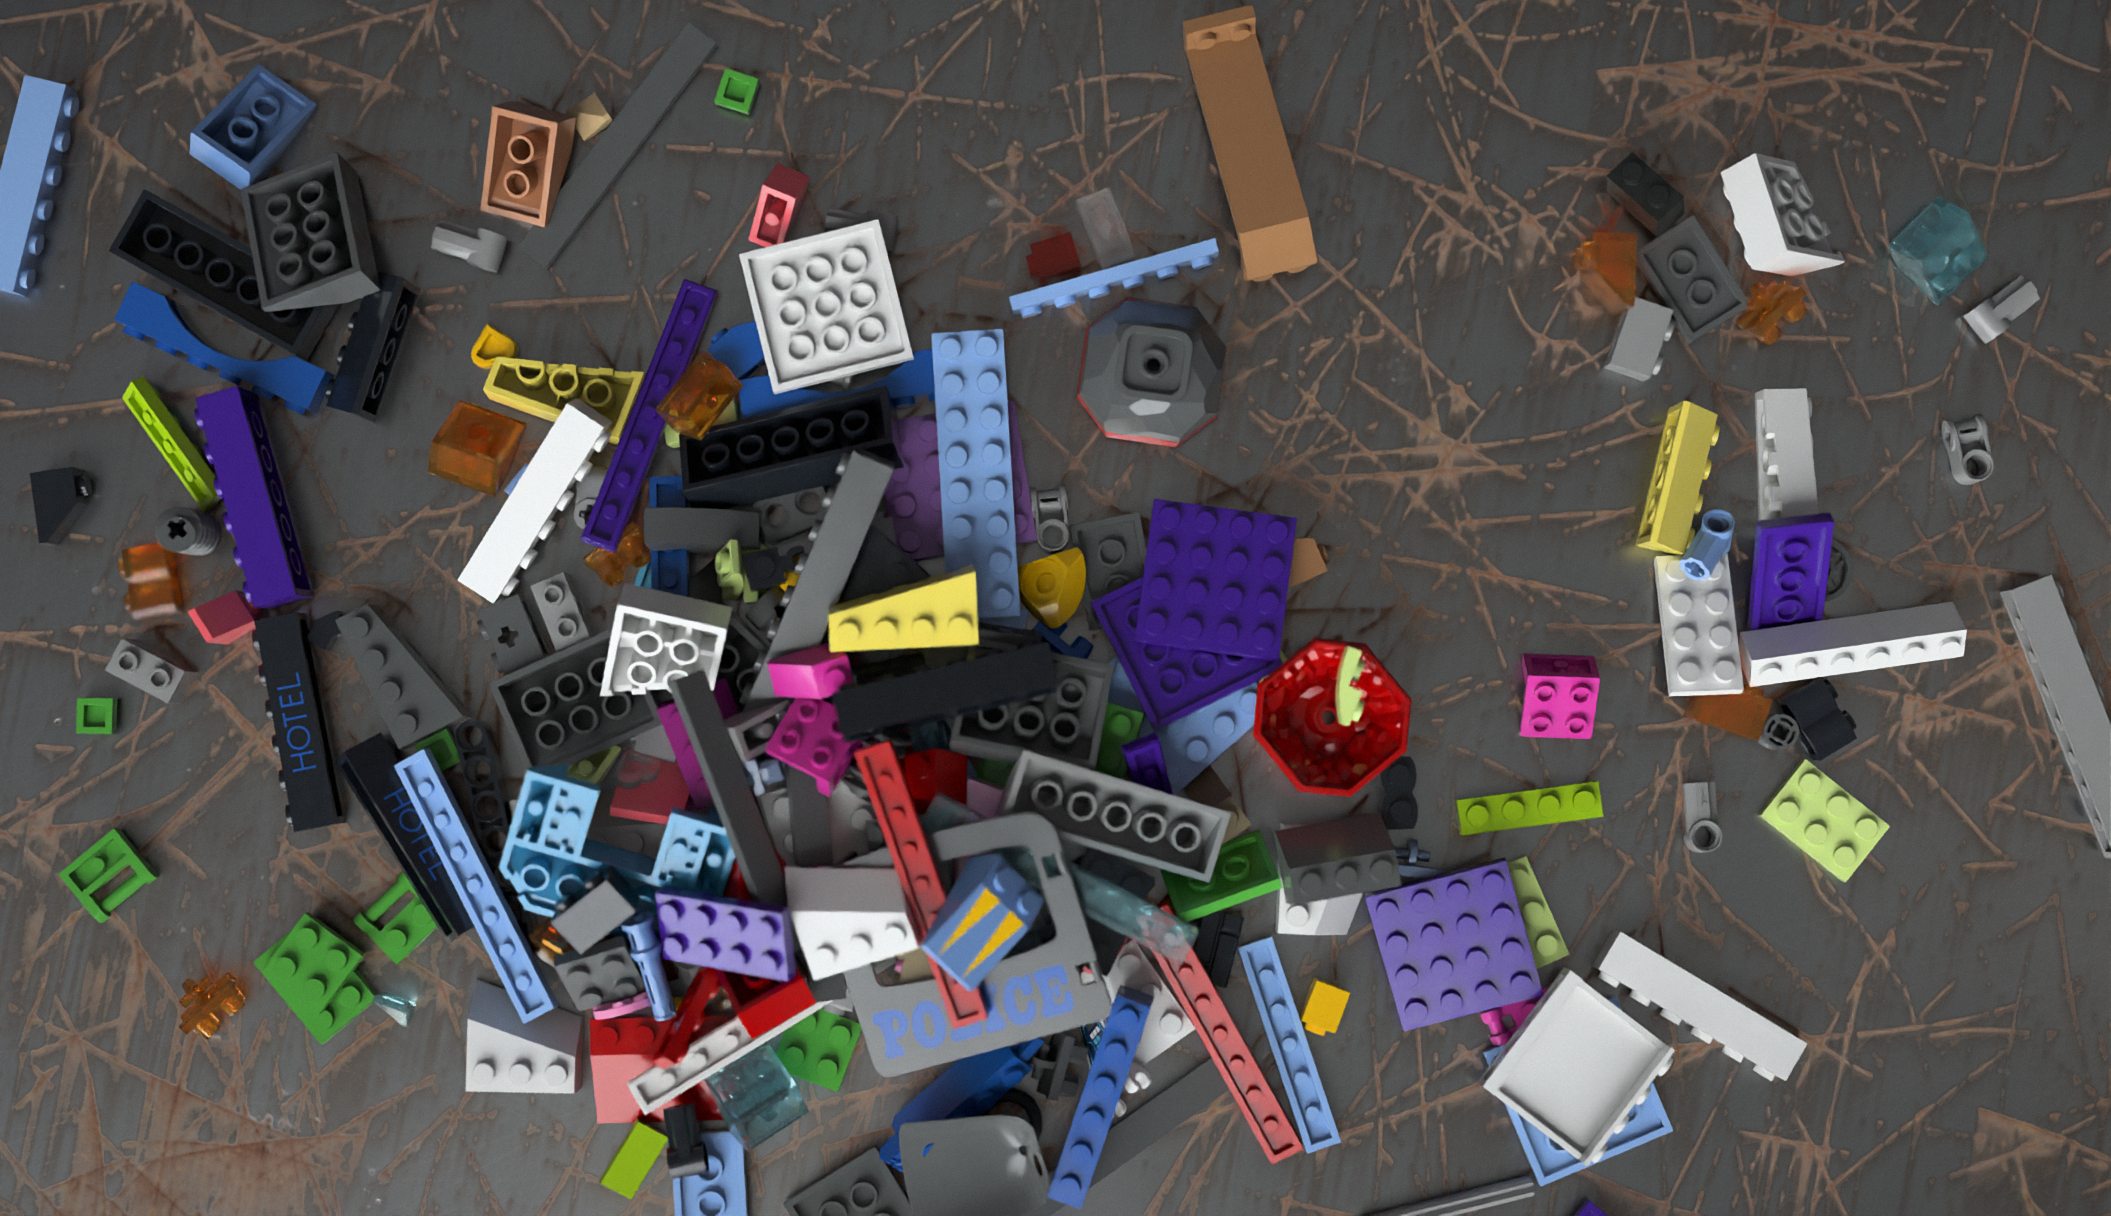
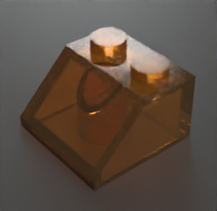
M1593 232L1580 244V248L1575 249L1574 268L1579 269V280L1613 316H1621L1635 306L1637 234Z
M460 399L431 442L428 473L495 497L509 475L526 429V423Z

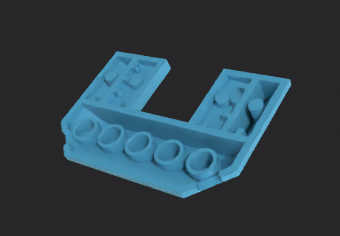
M570 764L528 768L499 865V869L506 880L510 879L518 892V899L525 910L553 917L556 910L554 905L564 894L569 891L574 894L582 888L583 881L596 870L601 873L612 865L640 895L636 912L650 911L653 914V930L656 939L661 941L655 892L659 889L669 887L717 896L723 895L735 854L719 813L714 807H710L708 817L672 807L656 859L586 838L600 792V785L566 776ZM621 924L608 933L615 936L624 935L626 939H629L627 931L622 929Z

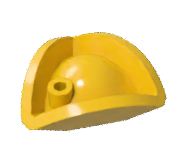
M1078 547L1018 566L1019 599L1027 610L1048 628L1053 629L1065 623L1074 614L1082 599L1086 583V566L1083 553Z

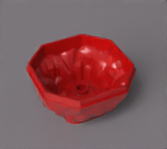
M1313 638L1258 683L1253 736L1299 792L1351 797L1407 751L1412 699L1366 643ZM1350 646L1362 651L1359 660L1365 663L1358 681L1351 680L1349 686L1363 691L1360 699L1365 701L1358 721L1351 720L1349 726L1339 724L1336 712V681L1344 649ZM1327 710L1332 711L1335 715L1334 722L1329 725L1322 721V714Z

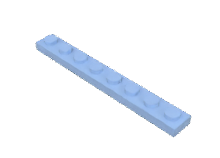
M430 748L422 749L394 765L523 1024L559 1006Z

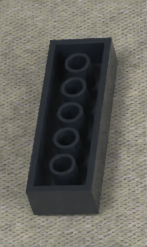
M146 189L143 190L109 249V252L305 361L308 360L339 305L331 304L265 312L261 306L251 248Z
M887 386L679 434L683 493L692 508L727 509L839 483L842 475L836 473V470L844 452L851 455L854 446L895 462L894 470L904 467L898 413Z

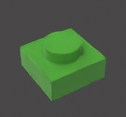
M725 68L714 100L715 104L750 115L760 84L759 78Z
M77 698L76 734H117V698Z
M444 729L414 745L417 752L430 748L441 772L460 763L456 742L450 729Z

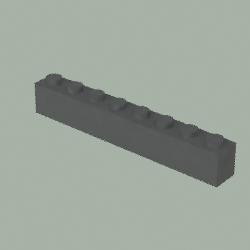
M854 446L851 455L844 452L836 470V473L842 475L837 488L829 487L822 504L823 507L828 508L823 521L815 520L808 537L809 540L814 541V544L809 554L801 553L794 570L795 573L800 574V577L795 587L788 585L780 605L787 608L781 620L774 618L767 634V638L773 641L768 652L760 651L753 667L754 671L759 672L754 684L747 682L739 702L745 704L743 712L786 699L789 700L790 706L792 705L795 697H779L774 695L766 661L819 646L829 622L828 608L836 605L894 470L895 462L857 446Z

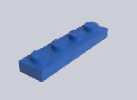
M682 475L649 477L650 508H688L687 498L683 493ZM686 549L651 551V589L690 598L689 552Z

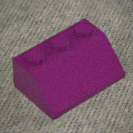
M726 678L717 680L712 692L722 718L726 720L733 715L739 714ZM674 698L657 704V713L697 811L715 804Z

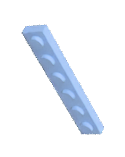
M1213 238L1010 296L1009 302L1013 315L1021 314L1022 318H1028L1042 313L1041 308L1055 304L1056 308H1063L1075 304V298L1089 294L1090 299L1099 298L1110 294V288L1123 284L1124 289H1130L1144 284V278L1158 275V279H1165L1179 274L1178 268L1192 265L1193 270L1210 266L1213 264L1212 259L1217 258L1219 253L1216 239Z
M1270 935L1238 946L1237 948L1306 1153L1308 1154L1341 1143L1272 936Z

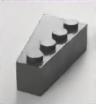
M366 604L335 620L398 749H409L442 730L472 717L465 707H462L455 699L448 687L432 672L425 660L408 644L406 638L377 605Z

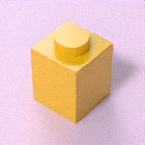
M1313 977L1299 1014L1300 1020L1306 1022L1304 1029L1321 1036H1325L1326 1030L1335 1034L1350 992Z

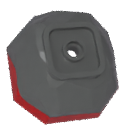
M1126 297L1086 327L1076 398L1107 438L1177 448L1217 418L1227 346L1198 307ZM1151 359L1158 360L1160 369L1155 372L1150 371L1147 368V362Z

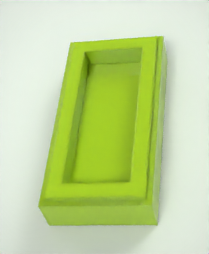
M637 1118L599 1179L600 1184L631 1200L668 1141L667 1134Z

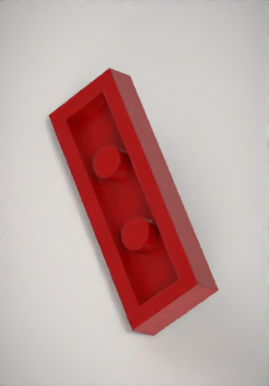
M706 966L698 968L651 1061L658 1067L665 1069L676 1063L680 1064L686 1057L690 1048L687 1041L692 1031L696 1032L702 1025L706 1016L703 1009L708 999L712 1000L721 987V983L713 968Z

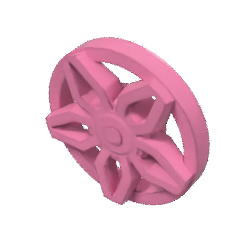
M646 991L628 998L600 1004L593 1008V1013L597 1020L607 1019L650 1006L651 1002Z

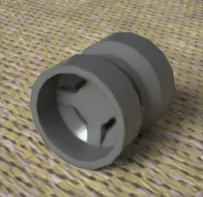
M1768 714L1762 717L1756 724L1755 737L1758 743L1765 748L1776 750L1788 749L1798 740L1799 727L1796 721L1788 715Z

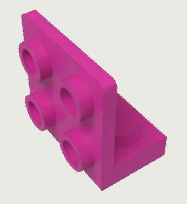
M1523 653L1521 667L1526 685L1520 723L1521 736L1590 739L1593 732L1600 675L1594 656Z
M795 698L766 745V753L815 777L818 792L831 798L855 757L854 752L862 746V740L846 744L842 743L833 705L821 699Z

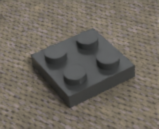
M624 935L593 944L582 954L577 950H572L553 956L554 968L578 1011L646 992L638 962L630 956V947Z

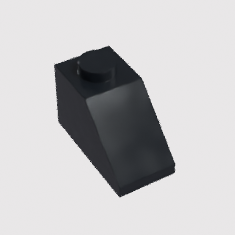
M67 467L30 473L39 544L59 545L89 506L88 496L92 493V486L89 476L85 474L83 469Z

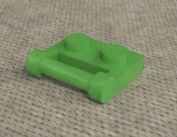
M113 828L58 874L93 918L100 923L106 921L111 916V911L145 883L150 884L159 877L153 866L144 860L119 828ZM130 865L136 873L102 901L98 900L94 893Z
M403 871L397 875L398 880L365 912L360 911L353 918L354 923L363 932L367 933L396 965L400 964L438 928ZM410 890L416 897L381 929L375 921L405 892Z

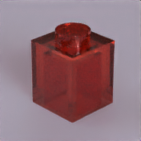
M1071 232L1029 244L1031 254L1025 256L1031 277L1038 275L1040 284L1081 271V264Z

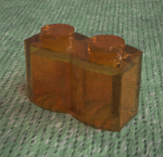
M159 542L122 549V558L118 560V569L122 579L127 580L128 593L124 595L125 608L128 614H132L134 620L145 621L184 613V601L178 579L175 552L163 548Z

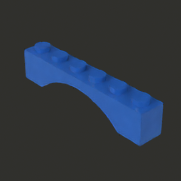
M133 281L114 318L115 321L125 325L122 332L143 341L145 335L157 340L154 347L174 356L177 350H180L189 355L187 362L206 371L209 365L221 369L219 377L236 385H239L241 380L253 384L251 392L269 400L275 394L286 400L283 405L284 407L301 415L304 414L306 409L314 413L318 412L325 397L328 383L335 376L295 356L279 360L250 361L224 355L210 347L192 330L183 318L176 301Z
M932 349L914 351V360L904 362L889 375L868 386L850 391L819 392L798 388L774 394L769 375L737 380L742 417L746 419L881 386H887L896 408L915 405V399L929 397V402H935Z
M1123 985L1119 986L1047 1197L1079 1209L1082 1208L1154 996Z

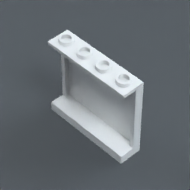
M1564 967L1544 993V996L1540 998L1477 1082L1588 1167L1591 1162H1598L1604 1155L1608 1147L1605 1143L1613 1132L1618 1134L1626 1126L1630 1118L1627 1114L1635 1103L1640 1105L1651 1092L1649 1085L1657 1074L1662 1076L1673 1063L1671 1056L1675 1050L1663 1043L1590 987L1574 972Z

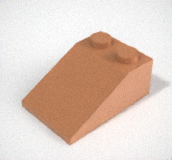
M508 101L492 106L480 210L542 227L548 226L571 156L576 117L516 101Z

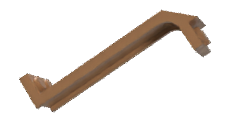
M1253 5L1183 21L1184 48L1240 245L1241 272L1244 281L1252 279L1254 281H1264L1276 273L1284 271L1296 273L1306 269L1308 265L1316 264L1317 258L1310 219L1257 40L1256 15Z

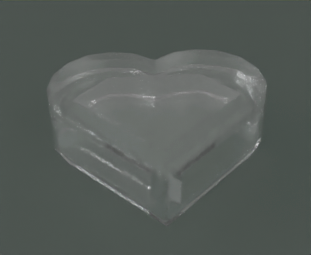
M624 748L615 767V783L623 789H633L638 787L641 782L649 783L655 781L660 775L659 759L655 756Z

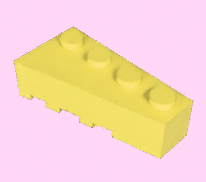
M974 564L950 573L938 574L923 581L894 587L892 590L879 594H871L830 606L828 608L830 652L977 645L978 621Z

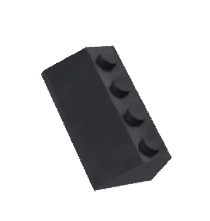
M377 272L381 290L361 297L362 302L359 311H355L350 318L348 331L351 334L347 346L343 345L338 353L337 365H339L336 378L331 379L328 383L325 398L328 399L326 406L374 423L379 414L421 290L405 278Z

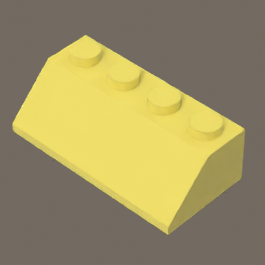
M1684 400L1668 408L1635 546L1671 555L1685 554V549H1688L1695 536V529L1691 528L1694 514H1699L1703 503V494L1699 493L1702 480H1707L1711 470L1712 460L1707 459L1710 445L1715 446L1720 432V425H1716L1717 414Z

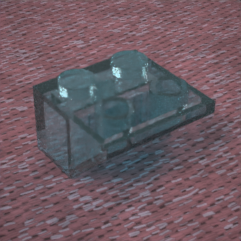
M1939 196L1888 245L1897 267L1937 306L1949 295L1953 294L1957 287L1988 258L1969 212Z
M767 1041L704 1079L730 1134L748 1152L809 1113L796 1083Z

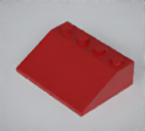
M735 1011L705 1012L706 1016L702 1025L696 1032L692 1031L687 1043L691 1044L737 1016ZM653 1013L624 1014L600 1020L592 1017L590 1019V1058L597 1123H634L637 1118L643 1122H665L664 1108L685 1103H695L698 1121L741 1120L740 1058L645 1115L626 1083L655 1065L651 1061L673 1018L657 1021Z

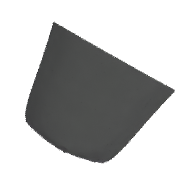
M991 1115L902 1123L899 1130V1148L913 1216H1021L1045 1203L1048 1193L1049 1176L1034 1129L1026 1120L1016 1116ZM934 1143L926 1156L923 1157V1149L927 1145ZM1024 1145L1026 1147L1027 1156L1020 1153V1146ZM1034 1155H1036L1040 1161L1043 1172L1042 1176L1039 1174L1037 1170Z

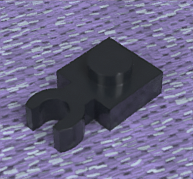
M777 547L742 555L751 592L786 584L784 573L791 572L794 575H800L794 572L796 565L793 564L792 559L796 555H801L804 552V547H792L784 556H779Z

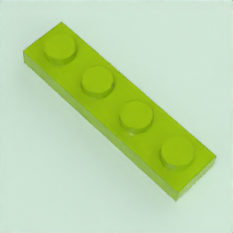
M144 376L131 381L122 399L202 511L205 512L215 507L220 500L214 487V478L217 477V474L210 470L202 459L199 448L191 443L182 431L179 420L170 414L162 403L157 389L150 386Z
M1599 781L1455 800L1459 834L1461 836L1604 817Z

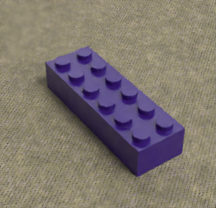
M235 386L195 398L198 406L194 410L195 419L201 430L204 429L208 442L204 444V451L209 463L214 464L217 477L214 478V487L219 498L224 499L227 512L223 513L224 522L229 533H233L236 547H233L234 558L238 567H243L246 581L243 582V591L248 602H252L254 607L274 610L315 598L258 394Z

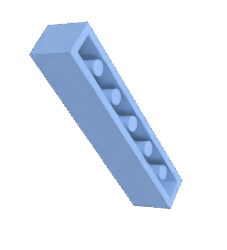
M24 75L0 169V291L25 297L28 289L33 286L35 281L34 264L36 256L43 249L44 235L42 233L45 221L51 217L53 211L52 193L54 186H57L61 179L62 169L60 162L62 154L68 149L70 144L69 127L71 119L76 116L79 109L77 91L66 84Z

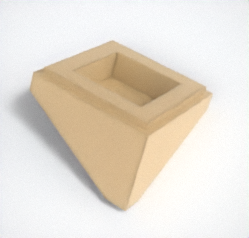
M595 92L565 111L567 115L576 117L575 127L585 142L606 129L613 121Z

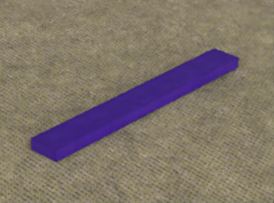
M687 279L683 280L580 538L582 542L616 554L718 296L717 290Z

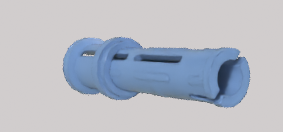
M650 911L635 912L621 923V927L624 931H627L631 944L629 953L638 962L654 1018L657 1021H665L673 1018L677 1009L672 999L671 990L660 958L662 943L659 939H656L653 930V914Z

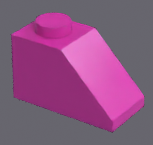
M830 642L766 661L775 696L822 699L832 696L834 692H838L840 686L853 683L846 653L844 651L830 652Z

